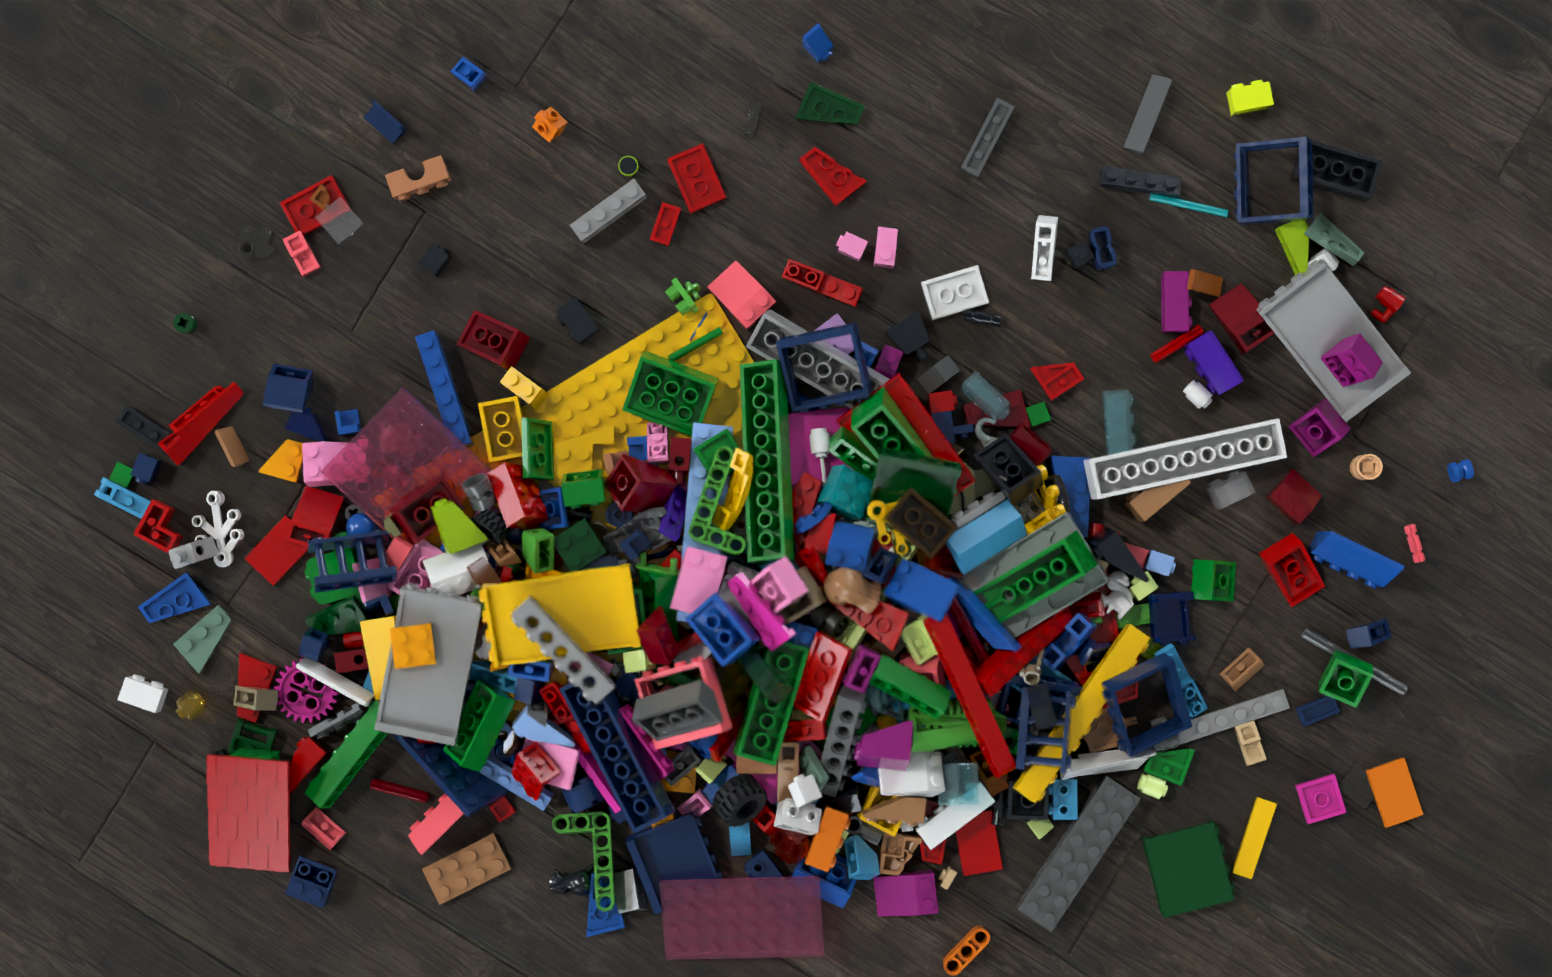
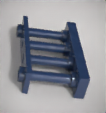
M378 529L370 533L325 539L318 537L308 541V553H316L319 576L314 577L315 593L396 582L397 569L396 566L391 567L388 565L384 543L389 542L390 534L386 530ZM376 544L380 563L379 568H368L364 545ZM356 547L359 571H348L344 548ZM336 549L340 573L329 575L327 574L324 551Z
M1018 672L1003 686L998 709H996L998 713L1006 716V721L1020 723L1022 694L1017 713L1005 711L1011 686L1014 683L1020 684L1024 688L1035 686L1025 683L1024 676H1020ZM1045 675L1040 676L1038 684L1046 682L1050 693L1053 691L1061 692L1062 697L1066 698L1067 691H1071L1073 695L1079 696L1080 686L1077 681ZM1059 705L1057 717H1062L1066 706ZM1055 725L1048 726V727H1045V728H1046V729H1051V731H1052L1053 728L1055 727Z
M1022 687L1016 769L1027 770V766L1035 764L1061 767V773L1067 774L1068 769L1071 770L1072 758L1069 757L1072 708L1076 707V696H1073V692L1067 691L1066 698L1051 696L1053 705L1066 706L1065 718L1057 717L1058 723L1055 724L1064 726L1063 738L1033 736L1030 733V725H1034L1035 721L1031 713L1027 688ZM1032 744L1063 746L1062 759L1031 756V754H1028L1029 746H1032Z

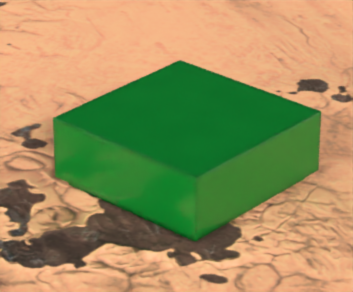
M1045 402L1026 408L1031 427L1051 420Z
M117 462L109 480L129 488L134 476L130 475L133 468Z

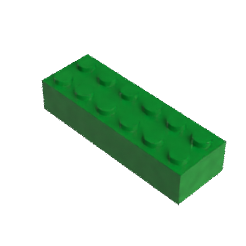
M786 641L770 652L769 648L764 645L733 751L737 756L776 766L810 648Z

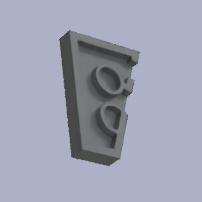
M355 703L352 705V710H342L337 713L336 719H326L308 729L309 735L314 739L322 740L329 737V733L335 730L336 732L348 728V724L353 722L356 724L357 720L368 711V707Z

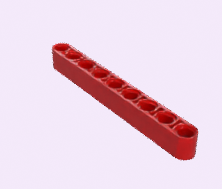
M945 614L942 622L927 617L923 620L932 644L991 772L996 778H1000L1016 768L1013 757L948 615Z

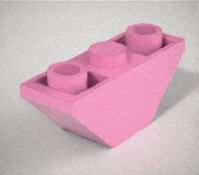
M655 422L647 423L648 463L653 465L669 464L667 427Z

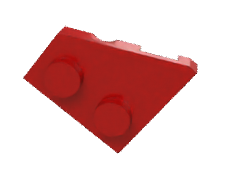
M1074 362L1030 368L1050 401L1084 380Z
M811 544L796 552L795 562L800 568L807 566L819 587L824 585L828 574L814 545Z

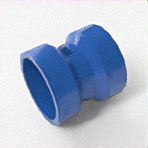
M1469 459L1447 465V472L1453 483L1460 481L1462 478L1470 479L1474 477V469Z

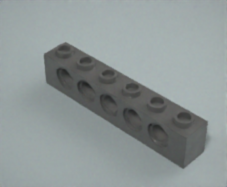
M843 685L837 698L820 761L829 776L827 783L820 793L836 798L838 791H843L846 782L843 776H847L850 768L847 761H851L855 750L851 747L852 744H856L859 736L856 733V729L861 727L863 718L860 715L861 713L864 714L868 703L864 701L866 697L865 692L864 694Z

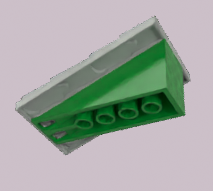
M1068 511L992 556L989 560L957 577V580L979 598L1014 638L1110 581Z

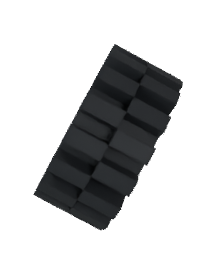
M490 509L481 511L473 519L474 524L486 535L487 539L489 538L495 544H501L511 531L506 526L505 521L501 520V517L497 516L495 512H491Z

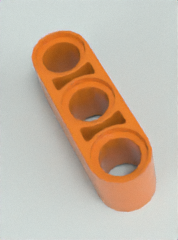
M979 925L972 928L945 956L943 967L946 973L953 976L959 974L989 943L990 935L985 927ZM984 932L985 938L978 941L975 939L976 933ZM964 946L971 947V952L968 955L961 953V949ZM951 960L958 962L957 967L954 969L947 968V964Z

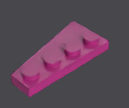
M743 572L727 582L731 592L739 601L741 608L746 612L752 625L756 628L770 652L796 634L792 628L790 630L787 629L783 624L785 620L780 615L776 616L770 609L771 604L758 596L759 591Z

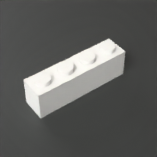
M980 781L969 783L965 787L966 791L962 794H954L949 799L950 803L946 806H938L933 810L934 815L930 818L924 817V823H918V827L915 829L931 850L995 802Z

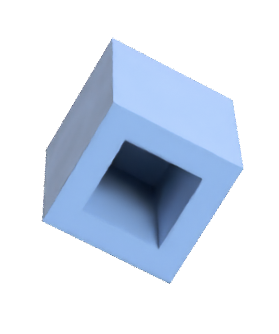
M1149 550L1144 570L1169 576L1175 569L1176 562H1173L1175 557Z

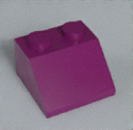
M1326 398L1288 426L1313 457L1342 439L1351 429Z

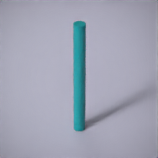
M1150 194L1149 198L1150 201L1227 217L1228 215L1227 209L1154 194Z

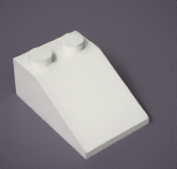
M941 752L911 753L906 771L878 768L881 795L933 797L945 792Z

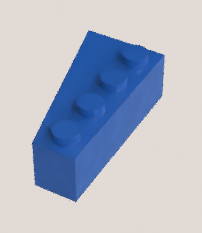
M1050 456L1049 462L1051 464L1053 481L1059 489V496H1057L1058 504H1062L1065 507L1066 512H1069L1083 537L1087 538L1090 491L1083 460L1091 458Z

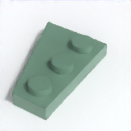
M218 605L173 645L197 673L201 674L233 619L221 605Z

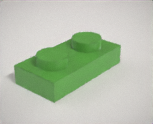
M1153 602L1133 605L1121 619H1118V612L1115 611L1118 628H1124L1126 624L1136 626L1156 622Z

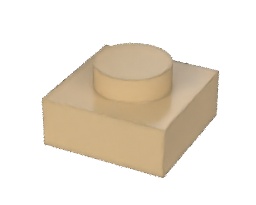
M948 866L947 870L943 869L938 877L940 880L939 885L948 890L957 874L956 870Z

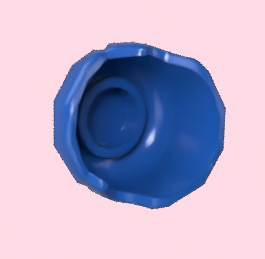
M366 513L354 514L348 519L346 524L347 535L370 533L379 529L378 521L374 516Z

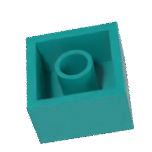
M846 465L832 466L818 503H829L833 506L831 510L849 520L861 519L868 504L873 481Z

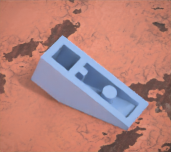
M528 704L513 721V731L521 738L526 737L528 740L574 747L576 741L573 736L548 718L546 727H544L527 715Z

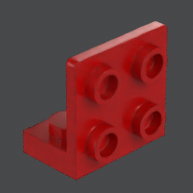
M537 742L517 753L512 768L513 778L523 785L526 794L535 801L540 798L544 785L561 773L560 769Z

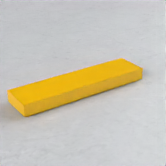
M1256 797L1231 871L1232 873L1252 879L1277 806L1276 803Z

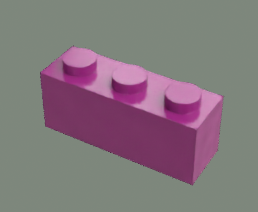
M1164 271L1161 274L1162 333H1185L1192 326V317L1189 316L1192 297L1189 296V290L1187 289L1188 271Z

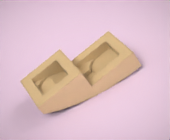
M1251 721L1235 726L1246 766L1267 760L1255 722Z

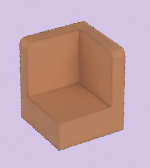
M627 450L603 455L608 475L621 455H628Z

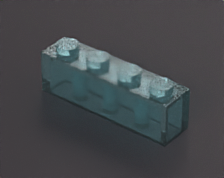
M1129 389L1102 392L1106 455L1132 450L1136 442L1135 434L1131 430V426L1134 425V415L1130 414V406H1133V396L1129 394Z

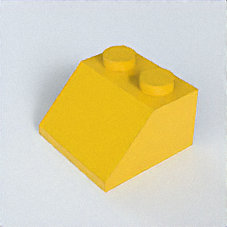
M872 786L864 799L862 810L897 796L881 795L880 787ZM862 811L857 813L860 820L894 837L903 822L898 821V824L887 823L885 819L871 822L862 816Z

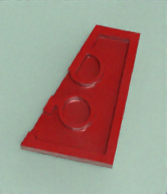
M239 653L238 686L270 689L278 666ZM237 706L238 717L255 723L258 722L262 710H252Z

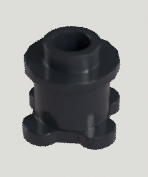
M590 506L572 508L569 521H581L585 518L588 522H591L593 511L590 510Z

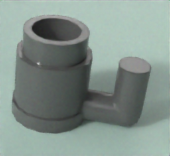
M1162 716L1150 720L1149 723L1151 728L1168 721V719ZM1174 735L1152 747L1156 752L1178 747L1177 738Z

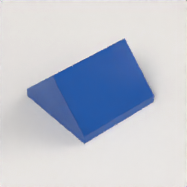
M562 487L540 490L539 495L547 509L546 513L549 519L538 526L545 530L570 527L568 506L565 507Z

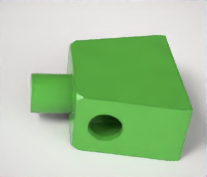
M541 527L524 530L521 535L522 556L535 574L554 570V535Z

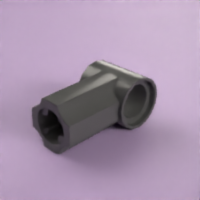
M856 814L848 817L851 820L856 819L859 821V826L856 829L848 827L847 831L850 834L859 835L875 845L879 843L884 831L860 820Z

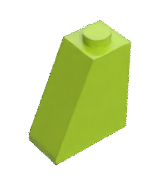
M441 499L435 502V506L430 507L445 551L448 554H453L488 540L486 535L454 502Z

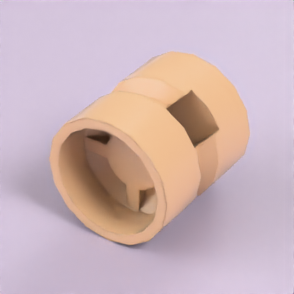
M1373 454L1359 455L1350 464L1352 476L1361 481L1377 478L1383 469L1380 458Z

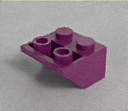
M1360 333L1344 338L1320 358L1342 387L1374 378L1383 363Z

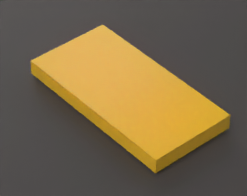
M397 615L360 621L375 700H380L391 647L390 628L395 627Z

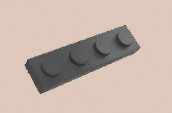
M999 98L996 99L960 169L978 178L1015 106Z

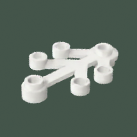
M210 491L206 500L212 508L214 527L202 515L194 516L192 524L195 527H201L216 539V548L219 555L214 556V562L219 567H227L233 561L232 551L237 543L243 539L244 532L241 529H233L230 532L231 539L227 545L225 544V537L235 522L241 518V512L238 509L229 510L227 512L228 519L223 525L220 506L224 503L225 496L221 491ZM233 512L236 514L235 518L232 517ZM198 518H200V524L197 523ZM236 532L239 533L238 538L235 537ZM198 535L195 537V541L200 540L201 537L203 539L208 537L206 535Z

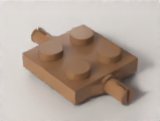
M1107 708L1103 709L1102 714L1097 719L1094 718L1090 724L1092 725L1090 731L1086 735L1083 734L1080 740L1084 739L1086 741L1089 753L1117 747L1116 742L1118 738L1113 732V721L1107 713ZM1136 716L1127 719L1123 718L1126 731L1128 726L1138 724Z

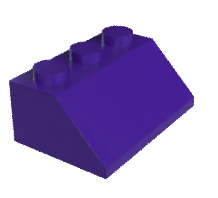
M1212 330L1184 346L1186 349L1184 351L1185 355L1190 361H1194L1197 366L1195 367L1196 372L1201 378L1204 377L1207 382L1206 387L1211 394L1218 396L1244 381Z

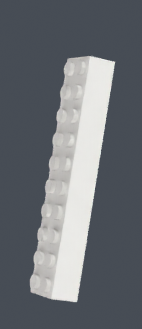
M1271 419L1086 459L1083 462L1091 499H1101L1287 458L1280 420Z

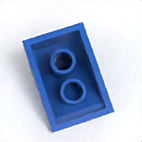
M902 558L883 594L894 604L942 622L960 586L919 564Z
M717 593L712 594L685 618L722 667L734 663L760 640L749 623Z

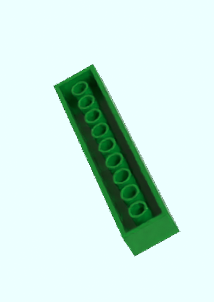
M773 359L741 364L743 450L751 454L753 458L752 481L745 501L748 562L755 565L773 564L785 556L789 562L795 561L788 398L781 362Z

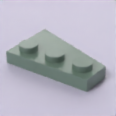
M1322 213L1314 219L1304 232V235L1352 266L1364 254L1359 247Z

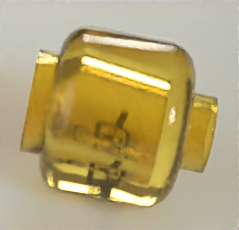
M188 691L176 701L178 709L175 711L182 719L186 717L192 721L205 711L204 705L206 702L197 691L195 693Z

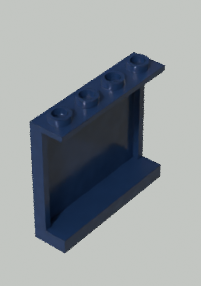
M693 811L626 837L627 847L655 915L663 912L662 908L706 890L717 886L719 889H722L724 877L721 870H716L714 865L717 863L714 852H709L707 847L710 845L706 834L702 835L700 830L703 827L699 816L695 817Z

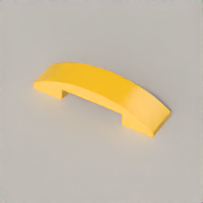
M740 448L735 449L730 467L735 470L724 504H717L712 520L713 525L724 531H728L740 514L752 481V455Z

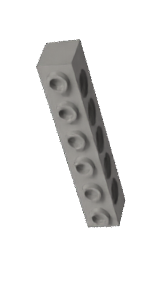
M531 595L512 611L511 616L513 618L511 620L518 628L523 627L529 640L533 643L537 642L541 646V652L547 658L551 657L555 661L554 665L560 672L565 671L570 676L568 680L575 687L579 686L584 691L582 694L589 702L593 701L597 704L614 688L615 683ZM536 617L539 620V624L536 626L530 625L528 618ZM542 633H552L553 639L549 641L544 640ZM560 646L565 647L567 654L559 655L556 652V648ZM577 661L582 667L579 670H574L570 664ZM587 676H592L596 682L588 685L584 679Z

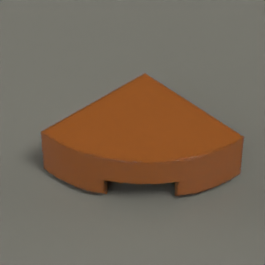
M321 184L310 200L327 212L330 206V195L326 187Z

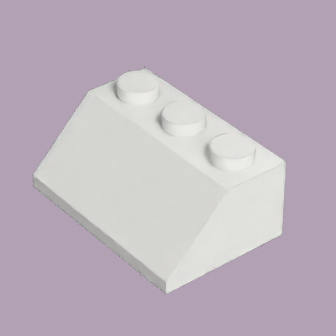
M479 543L453 554L445 552L423 560L433 588L439 589V592L442 593L453 591L460 595L474 590L475 587L480 588L479 585L474 584L466 567L481 557H484L487 561L488 559L482 544Z

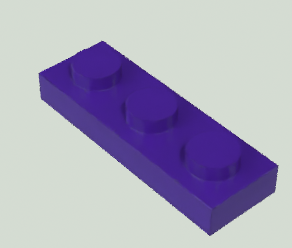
M679 486L675 487L666 501L665 509L667 513L662 516L659 533L673 541L680 538L686 510L687 491Z

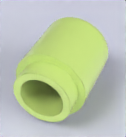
M1142 774L1137 789L1141 790V793L1160 799L1161 796L1165 797L1168 786L1165 785L1166 780L1150 774Z

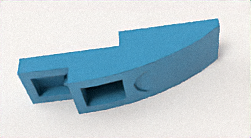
M1170 643L1154 655L1157 656L1165 653L1174 660L1189 716L1193 719L1208 708L1194 680L1189 676L1175 647Z

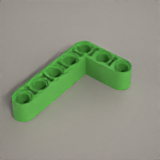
M722 446L716 451L689 527L688 535L691 541L732 556H738L745 549L744 539L738 535L710 526L734 455L731 448ZM727 452L730 455V459L722 461L719 459V454ZM720 471L724 477L721 480H715L712 477V473ZM714 490L717 494L716 498L708 499L705 495L706 491ZM701 509H707L710 512V516L708 518H701L698 512ZM694 528H701L703 535L699 538L692 535ZM719 534L723 541L720 544H714L711 541V537ZM733 541L741 543L742 548L739 551L731 549L730 544Z
M604 812L557 815L552 821L553 829L557 833H593L596 905L603 912L612 911L616 904L611 818ZM599 817L607 818L605 826H597ZM580 818L587 820V825L584 828L577 827V821ZM566 820V828L559 830L557 828L558 821ZM603 836L607 837V845L605 847H599V838ZM601 857H608L609 864L606 867L599 866ZM609 877L610 884L608 887L603 888L600 886L601 878ZM604 897L611 899V905L608 908L601 906V900Z

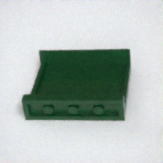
M881 447L867 508L871 502L876 500L882 501L885 504L899 501L906 491L912 488L948 518L957 481L962 472L961 463ZM875 507L874 513L876 515L879 514L881 511L880 508ZM866 509V521H868L870 524L877 525L876 521L872 520L868 516Z
M1207 820L1208 823L1153 837L1149 835L1141 837L1160 913L1164 918L1234 900L1235 888L1228 878L1230 869L1228 863H1224L1223 859L1225 849L1218 840L1220 830L1218 825L1214 824L1211 820Z

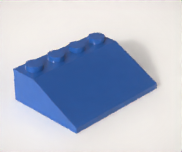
M1332 531L1316 532L1307 551L1308 554L1312 555V560L1318 563L1323 561L1329 563V568L1338 572L1343 570L1347 572L1346 576L1357 581L1360 578L1366 581L1365 585L1373 589L1386 586L1405 567Z

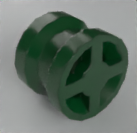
M180 313L174 318L173 325L177 331L191 334L197 327V321L189 314Z

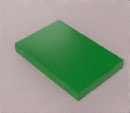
M521 418L523 478L554 481L552 421Z

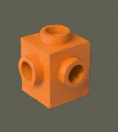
M549 107L545 111L540 110L534 117L536 121L532 128L550 143L561 135L568 122L556 110Z

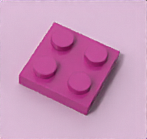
M1335 774L1295 785L1307 824L1347 813Z

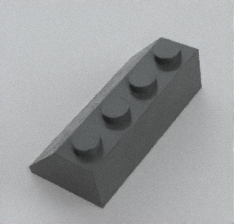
M699 680L637 699L632 720L653 739L659 741L722 723L723 718L714 691L705 682Z

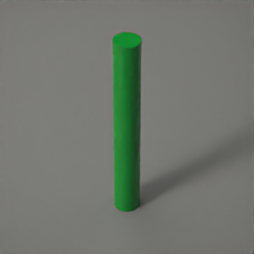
M718 327L668 355L670 360L676 361L722 335L723 332Z

